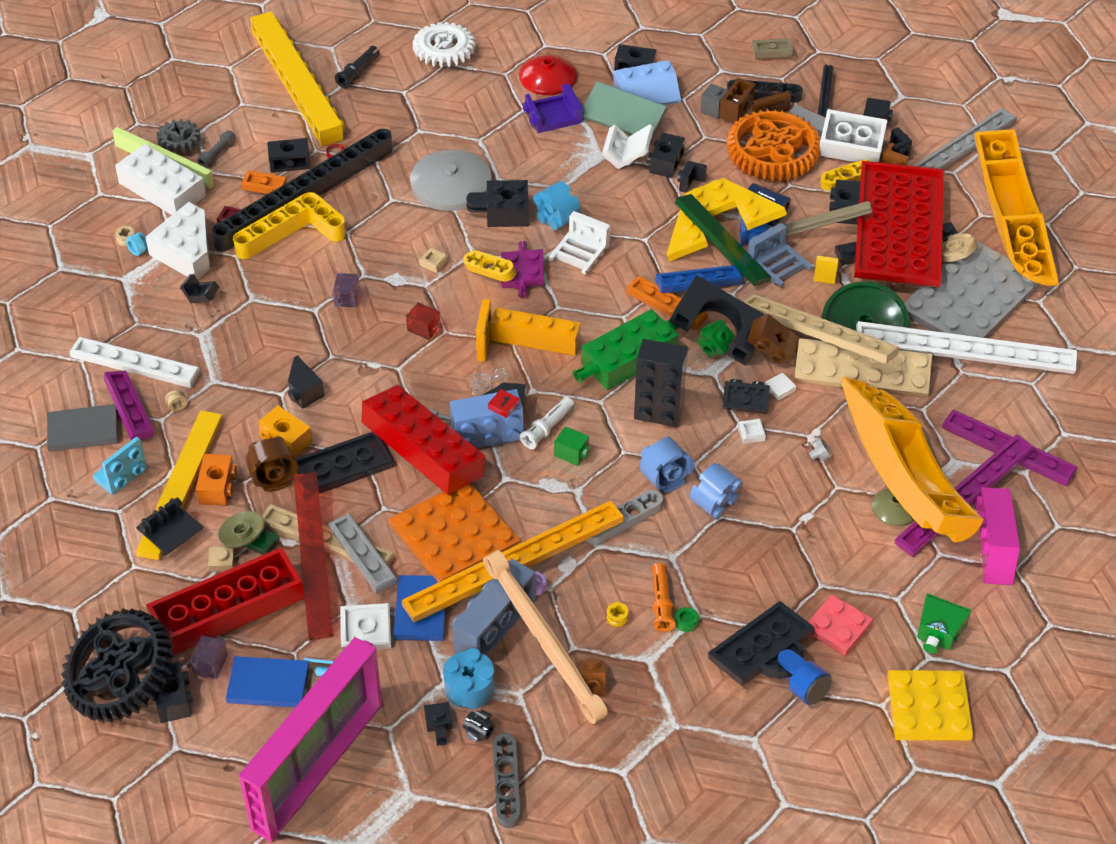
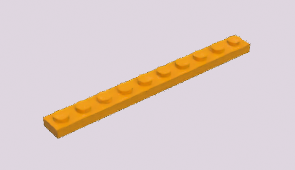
M610 500L501 553L505 556L507 562L512 558L529 568L622 523L623 515ZM482 561L403 599L402 606L415 623L481 591L485 583L491 581L493 577L488 573Z

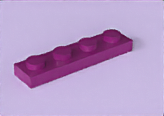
M127 371L105 372L103 379L130 439L133 440L135 437L140 439L153 438L154 429Z

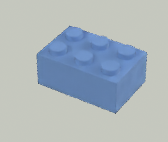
M517 389L506 391L519 398ZM497 393L450 401L451 428L475 448L520 440V434L523 432V407L521 401L508 418L488 409L489 401Z

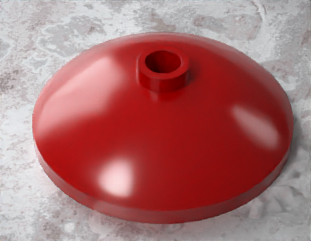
M545 54L535 56L526 61L519 70V80L522 86L532 93L547 96L562 93V85L570 84L571 88L577 80V71L574 65L567 59L557 55Z

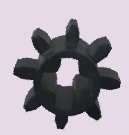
M483 709L481 711L477 710L476 713L470 712L463 724V728L468 732L466 737L476 743L478 740H488L495 728V723L490 720L492 714Z

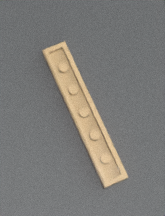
M272 504L263 513L264 528L353 563L328 526ZM373 545L389 567L395 558L394 553Z

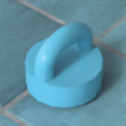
M142 232L133 234L126 239L127 247L133 255L139 256L148 248L146 235Z

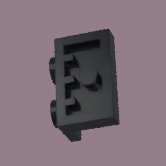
M739 379L725 381L722 409L767 414L770 385H765L764 382L753 381L752 384L743 383Z

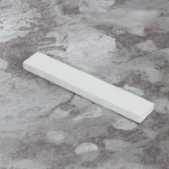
M79 337L70 350L72 358L122 371L126 370L130 373L192 388L200 374V367Z

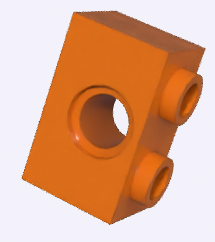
M204 454L196 486L199 504L227 506L228 497H232L233 494L232 479H236L237 465H233L232 455Z

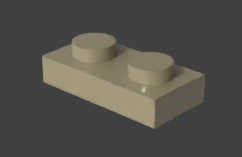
M790 38L752 40V50L755 59L793 56Z

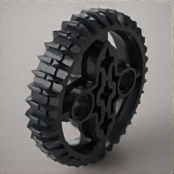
M123 608L121 612L114 610L112 615L105 613L103 619L96 617L95 624L88 623L89 628L86 631L81 630L82 635L80 638H74L75 645L69 646L71 653L65 655L68 662L62 664L65 671L61 673L64 679L61 684L65 688L63 692L67 696L68 702L84 717L102 723L105 721L113 723L114 720L122 722L124 717L131 719L132 712L140 714L141 707L148 708L147 703L150 700L156 701L155 694L162 693L160 688L162 684H168L165 677L172 675L168 668L174 666L171 660L175 657L172 651L174 648L171 642L172 638L162 623L144 611ZM126 628H143L151 635L147 638L132 636L125 640L117 631ZM95 649L97 653V658L86 664L88 658ZM150 666L148 673L141 682L138 673ZM111 690L112 694L119 700L105 704H96L89 701L85 694L89 692L103 694Z

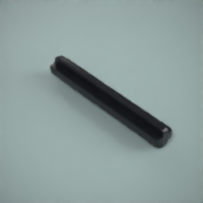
M827 64L823 66L818 115L825 118L830 105L834 70L832 65L828 66Z

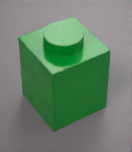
M566 426L554 441V456L576 466H579L583 459H587L591 451L589 436Z

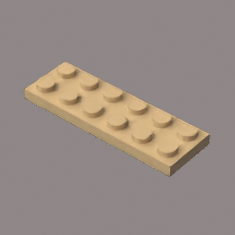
M799 338L794 382L843 387L841 379L842 377H848L869 383V386L875 387L878 390L882 389L888 393L928 398L932 354L899 350V354L888 363H881L851 350L842 349L829 342Z

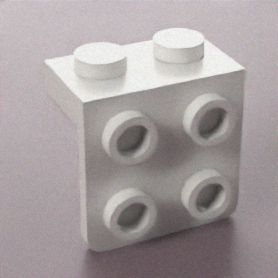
M650 124L628 137L616 125H613L609 128L602 155L617 169L630 165L633 160L643 157L648 153L654 127Z

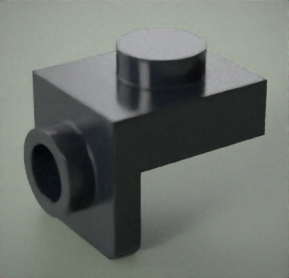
M899 127L892 129L889 144H895L893 151L910 156L912 140Z
M687 161L683 171L680 170L678 173L679 191L688 192L693 180L705 182L707 165Z
M189 274L180 286V289L190 303L210 302L220 288L216 281L199 282L194 274Z

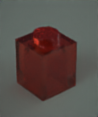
M419 302L406 315L407 331L427 340H430L441 329L440 312Z

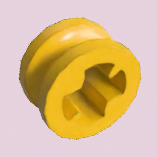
M621 602L610 604L607 608V622L614 627L624 626L628 621L629 610L627 606ZM617 612L621 613L618 617L614 616Z

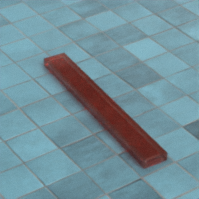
M317 472L293 475L307 628L310 641L334 637L318 476Z

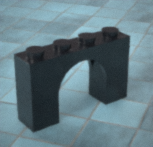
M696 275L674 310L669 322L688 332L697 316L703 312L714 311L725 315L733 323L736 330L735 339L726 355L745 365L755 349L747 341L753 320L765 314Z

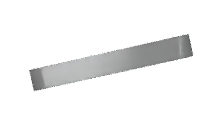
M649 490L618 506L617 509L623 515V522L585 541L591 545L601 544L658 513L662 509L663 496L658 491ZM629 509H636L639 511V514L629 515L627 511Z

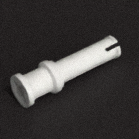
M564 397L542 419L535 420L531 428L520 434L522 444L528 449H535L542 438L548 437L550 429L575 407L574 402L569 397Z

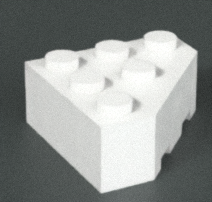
M190 202L186 203L146 236L149 255L185 276L194 274L199 279L210 270L208 228L205 211Z

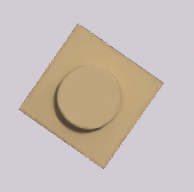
M227 546L209 547V572H220L234 568V548Z

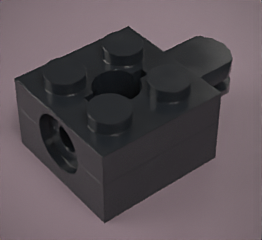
M528 180L487 181V192H470L466 197V207L470 213L487 212V227H529Z

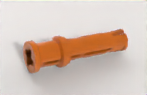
M656 563L652 566L655 593L652 610L656 617L654 628L660 632H668L676 626V621L672 615L674 604L669 597L667 566L664 563Z

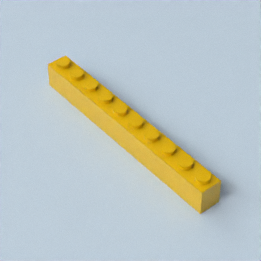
M272 11L250 17L254 37L321 147L344 140L343 131H345V126L342 119H338L336 109L330 106L329 98L323 95L321 85H317L314 74L309 72L307 63L302 61L300 52L295 50L292 39H288L285 28L282 29L279 18H275Z

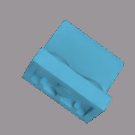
M135 437L102 463L103 467L93 474L94 481L113 495L118 490L124 488L127 483L147 469L140 438Z

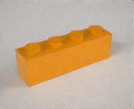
M495 307L490 321V341L575 356L580 342L581 322Z

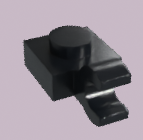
M449 702L424 705L427 732L435 731L437 746L447 745L446 729H453Z

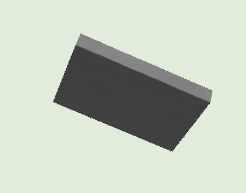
M115 404L47 412L48 451L118 443L117 408Z

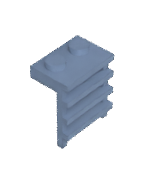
M782 223L770 227L758 236H754L749 240L748 253L771 276L772 283L774 285L778 284L780 287L784 286L783 280L804 268H807L809 271L813 269V266L785 243L787 227ZM790 254V256H788V257L782 259L781 261L775 263L774 265H772V266H770V267H768V268L766 267V266L770 265L771 263L777 261L778 259L784 257L785 255ZM798 261V263H796L795 265H793V266L789 267L788 269L782 271L781 273L775 275L776 272H778V271L782 270L783 268L789 266L790 264H792V263Z

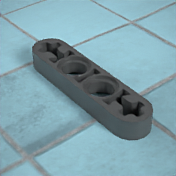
M503 733L496 736L493 740L496 814L500 826L513 828L520 822L517 749L515 738L510 734ZM504 743L508 746V756H503L502 744ZM508 764L513 767V770L505 774L499 771V767ZM504 787H511L515 792L511 796H503L500 790ZM505 805H511V818H506Z

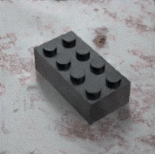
M648 339L642 340L636 364L634 419L678 427L684 406L688 347Z

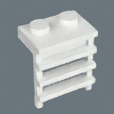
M573 211L570 215L569 232L550 254L549 260L553 261L556 258L582 269L583 274L590 272L593 264H596L598 258L604 255V250L610 247V225Z

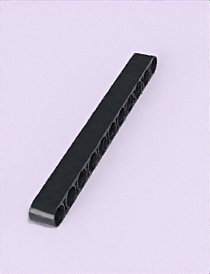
M384 128L374 131L213 226L211 230L215 249L227 251L233 248V237L242 229L305 193L311 192L318 196L322 195L389 155L393 150L391 131Z

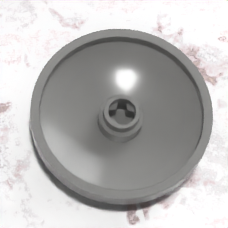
M442 150L431 153L420 159L410 174V185L414 196L424 205L443 211L466 209L467 195L470 192H487V181H492L491 171L487 163L477 155L462 150Z

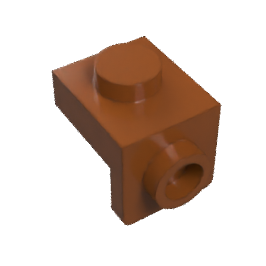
M890 143L887 149L884 148L880 155L882 163L908 165L909 157L894 152V143Z
M597 658L579 660L580 674L592 694L604 696L606 694L604 660Z

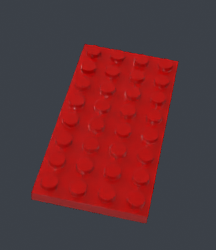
M862 161L859 203L869 201L872 213L859 216L857 220L854 278L940 287L944 169Z

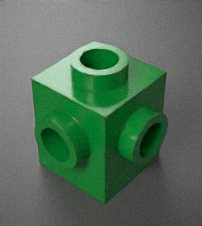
M719 320L703 327L696 342L708 357L720 356L727 352L729 349L728 345L735 335L723 320Z

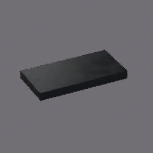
M373 432L295 458L298 466L297 477L308 498L394 467V461L382 439Z

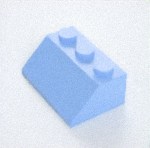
M669 60L614 71V88L664 106L681 103L676 72Z

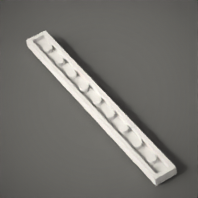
M859 321L856 324V331L897 345L899 350L928 353L935 356L1074 374L1076 371L1077 350Z

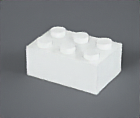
M828 109L820 140V156L851 162L860 160L879 162L887 120Z

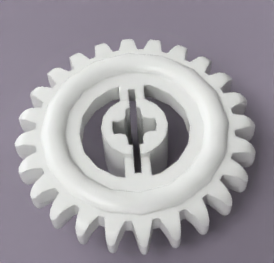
M439 22L437 25L430 24V27L425 26L424 30L418 31L413 40V51L416 57H419L420 61L425 60L426 65L432 60L433 67L439 61L441 68L444 61L447 62L448 67H450L452 60L457 66L458 58L464 63L465 58L470 59V54L473 55L476 47L475 38L467 28H463L462 25L456 26V23L449 24L448 22L444 24ZM433 39H435L434 46L431 45V41ZM456 39L458 43L453 47V40Z

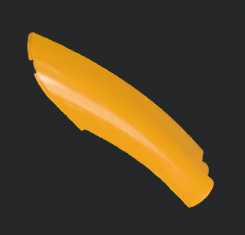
M1015 129L975 132L974 140L988 201L999 236L1010 262L1027 279L1043 285L1058 286V277L1043 213H1040L1033 197L1024 169Z
M842 377L841 383L862 442L885 484L904 509L922 528H930L939 534L947 535L953 542L964 541L975 534L984 519L958 494L944 475L921 429L923 424L898 399L882 389L878 390L875 387L869 386V383Z

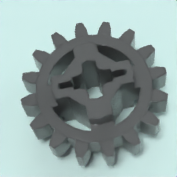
M173 119L170 124L165 122V127L160 126V131L157 132L158 146L170 152L175 151V154L179 152L185 154L187 149L193 151V146L198 147V142L201 141L200 128L197 127L196 123L191 124L190 120L183 122V119H180L178 122Z

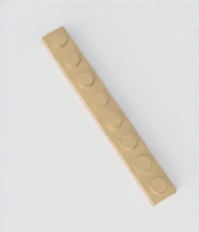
M753 294L743 301L765 315L770 314L788 329H794L805 335L821 339L823 342H829L842 349H848L859 355L870 357L878 362L888 363L899 354V346L764 297Z

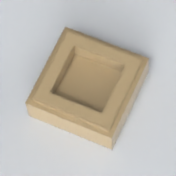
M430 248L419 259V265L437 273L449 261L447 254Z

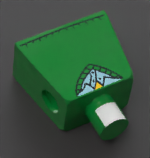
M927 593L917 634L919 640L925 641L923 649L931 654H935L939 647L950 650L967 627L971 609Z

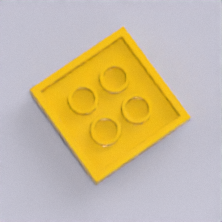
M888 670L887 678L895 740H972L973 732L964 671Z

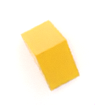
M817 256L814 281L835 284L839 259Z

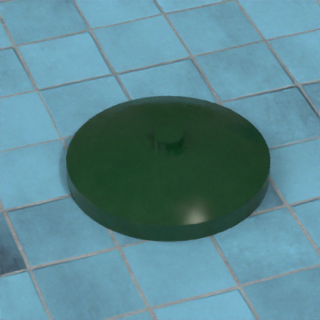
M868 281L850 283L836 290L827 300L821 317L855 331L858 321L905 328L910 326L909 313L902 299L888 287Z

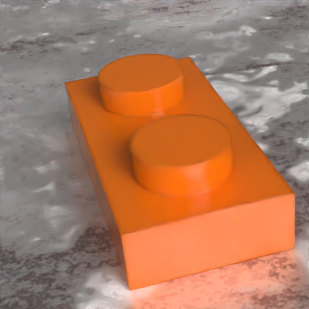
M248 170L241 182L242 190L269 194L286 184L287 178Z

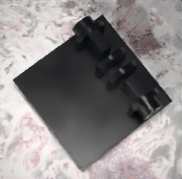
M178 497L175 499L171 498L164 507H158V511L154 510L150 516L143 518L136 527L139 532L165 555H168L204 528L180 507L183 504Z

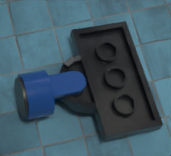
M781 601L708 652V659L742 687L760 673L769 678H788L790 680V691L808 705L822 700L831 687V675L814 661L807 662L804 660V649L801 643L815 634V627Z

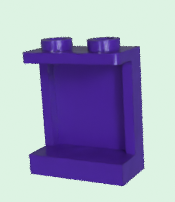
M570 84L562 85L561 95L533 101L529 94H525V102L522 103L523 111L525 114H528L530 125L535 127L537 133L582 123L583 108Z

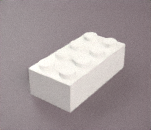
M143 144L115 165L119 184L171 215L186 203L190 202L195 205L206 196L203 177L146 144Z

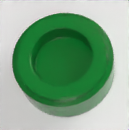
M683 607L677 610L675 613L676 628L683 632L694 631L699 624V614L697 611L690 607Z

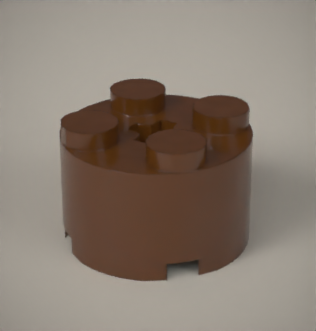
M282 437L268 438L249 445L246 464L255 486L262 487L264 491L273 492L286 488L290 485L289 481L293 477L294 479L298 474L297 463L290 446Z

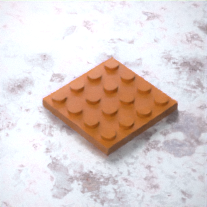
M471 483L449 495L442 492L389 518V525L438 582L482 562L485 556L496 550L503 552L521 542Z

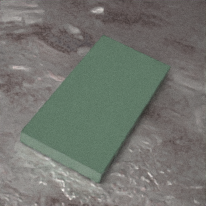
M596 81L583 106L582 118L608 128L616 125L621 131L630 136L651 124L654 127L653 139L668 109L667 106Z

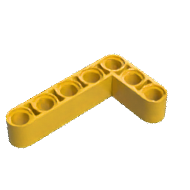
M305 193L237 232L233 237L235 253L240 259L251 258L309 223L329 240L339 242L346 237L345 219L317 194Z

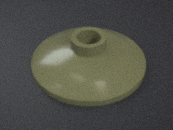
M889 488L878 492L873 498L872 510L881 522L891 526H905L914 521Z
M253 511L237 513L229 517L221 525L218 532L219 540L223 545L231 548L248 545L262 533L264 520L260 514Z

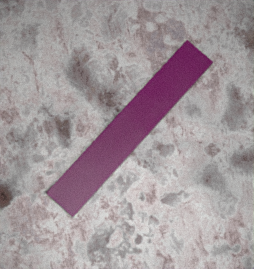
M954 409L942 425V429L993 453L997 452L1013 438ZM1036 447L1034 452L1019 464L1066 487L1078 468Z

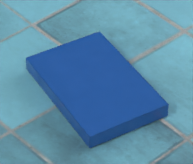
M399 575L394 640L443 641L445 608L414 623L402 606L403 599L438 583L433 576Z
M234 656L226 702L296 707L304 698L309 661Z

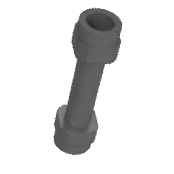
M227 130L220 135L219 142L208 152L204 151L199 155V158H197L198 164L205 168L211 165L213 158L225 146L229 147L234 143L236 139L235 134Z

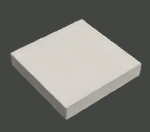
M389 603L340 606L342 651L354 637L362 641H369L376 649L391 648Z

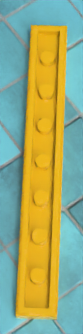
M200 410L155 510L158 511V507H164L171 498L175 499L177 497L181 500L183 505L180 507L183 509L201 469L203 456L208 453L223 420L222 414ZM144 535L136 549L137 556L160 560L163 554Z

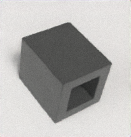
M710 83L702 94L700 113L719 119L720 101L728 89Z

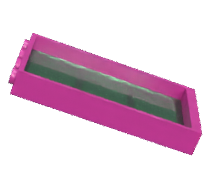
M357 637L351 640L239 774L251 831L270 842L275 840L382 707L377 652L374 645L369 641H362Z

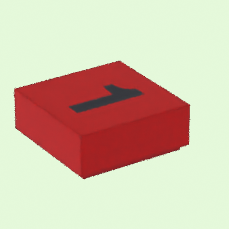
M500 389L489 401L488 409L508 418L519 406L520 398Z

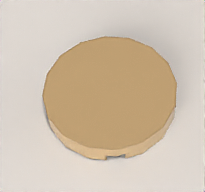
M959 233L947 237L948 240L944 243L942 240V262L957 261L972 254L977 248L974 236L971 237L970 234Z

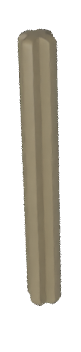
M867 201L784 224L787 227L786 236L872 213L871 204Z

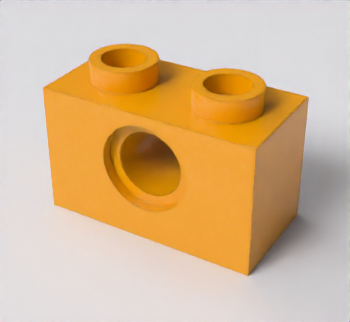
M278 405L259 420L260 435L263 440L282 437L290 446L294 457L313 442L311 427Z

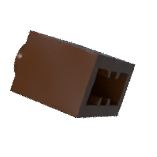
M737 78L720 101L719 118L734 124L735 121H739V118L744 116L754 101L756 84Z
M766 314L753 320L747 341L779 365L794 358L799 337L770 314Z

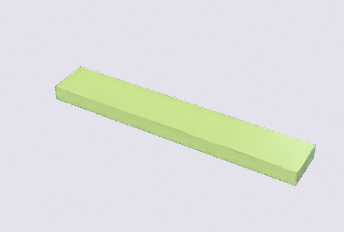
M119 127L112 131L115 146L132 153L143 144H146L203 177L205 188L210 190L214 186L211 170Z

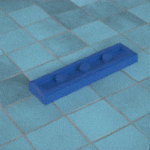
M734 265L656 274L655 277L661 294L687 291L696 275L716 287L739 285L743 282L740 271Z

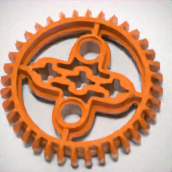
M767 109L766 112L759 110L758 113L752 112L751 115L745 114L744 118L740 117L739 121H735V124L731 126L726 144L729 159L732 160L733 165L737 166V169H742V173H748L749 177L755 176L756 180L763 178L764 181L769 179L772 182L774 180L781 182L783 179L789 181L790 178L796 180L797 176L803 177L804 173H809V170L813 169L817 164L821 152L820 136L818 131L815 130V126H811L809 121L805 122V118H799L798 114L784 113L783 110L777 112L776 109L774 111ZM752 132L753 137L748 140L745 147L741 148L739 141L745 135ZM803 143H806L809 150L800 158L795 159V152L799 151Z

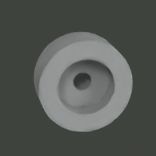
M822 437L812 442L815 449L810 451L809 455L813 460L821 457L822 460L826 461L833 456L832 450Z

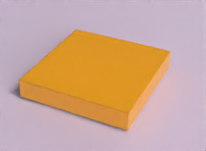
M482 299L476 328L477 361L484 362L490 343V321L492 318L491 301L489 299Z

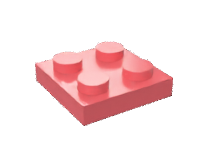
M831 594L808 622L815 627V634L812 635L814 638L846 656L872 625L873 618Z

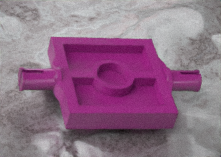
M522 241L518 243L519 251L501 252V258L511 261L517 271L516 276L512 280L507 282L501 281L502 288L513 287L519 289L518 296L523 298L524 295V298H526L527 288L544 285L543 249L527 250V242L523 241L522 247Z

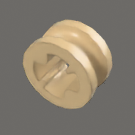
M130 226L119 227L115 232L117 243L121 246H127L126 239L135 234L134 229Z
M173 390L165 396V402L172 412L181 411L188 404V400L182 390Z

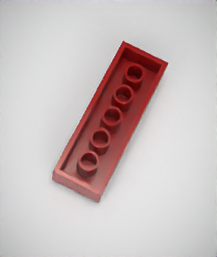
M399 385L362 401L361 423L447 495L484 477L485 455Z
M281 547L148 603L146 608L148 614L158 619L167 629L174 646L172 649L173 654L176 655L303 600L305 596L302 580Z

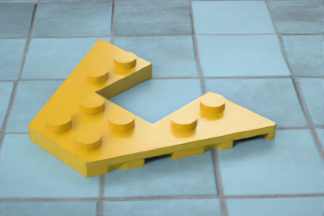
M725 178L714 180L709 184L694 188L685 193V195L692 194L712 216L737 207L747 230L787 215L785 207ZM681 209L666 254L669 262L708 247L703 232Z

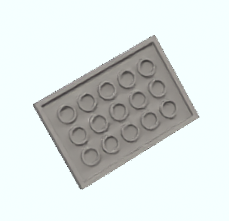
M976 241L977 248L972 254L957 261L946 262L942 266L940 287L922 285L904 304L908 310L909 318L930 331L988 338L1041 284L1021 275L1014 268L1009 258Z

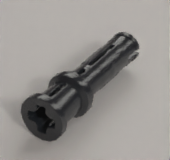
M370 46L353 63H348L342 72H338L335 75L336 83L342 88L349 87L351 81L357 79L360 76V72L380 55L379 50L373 53L377 47Z

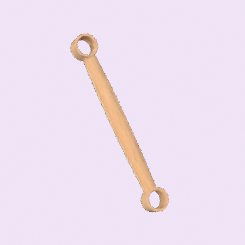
M499 550L485 556L483 562L488 573L494 579L499 580L529 630L541 644V648L581 702L580 706L585 717L592 724L606 717L608 712L604 702L598 695L592 694L547 622L511 574L505 556Z

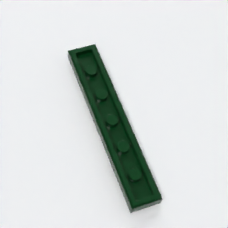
M692 194L677 197L675 204L753 286L770 280L771 276Z

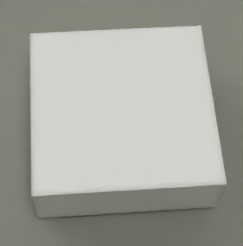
M783 373L765 382V385H770L769 392L778 401L796 391V385Z
M760 419L738 422V430L743 444L765 441L766 435Z

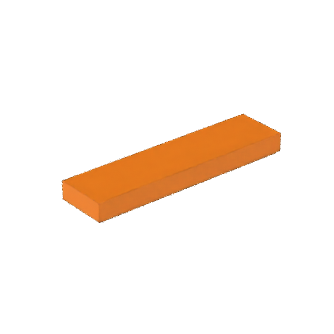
M638 276L626 287V293L669 317L672 316L681 298L672 293L661 294L658 285L641 276ZM703 312L698 315L691 329L696 331L708 319V313Z

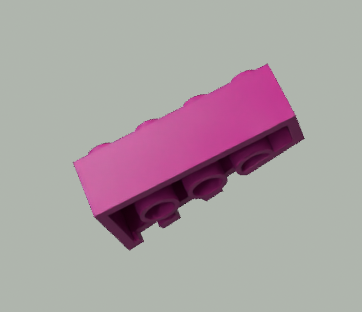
M982 487L980 496H976L975 509L979 510L978 514L984 519L979 531L983 583L1013 585L1020 545L1010 489Z

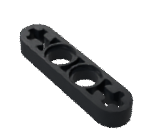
M736 79L730 80L727 83L728 90ZM747 80L755 83V89L759 90L755 92L754 100L786 91L791 94L790 103H797L802 99L803 89L800 85Z

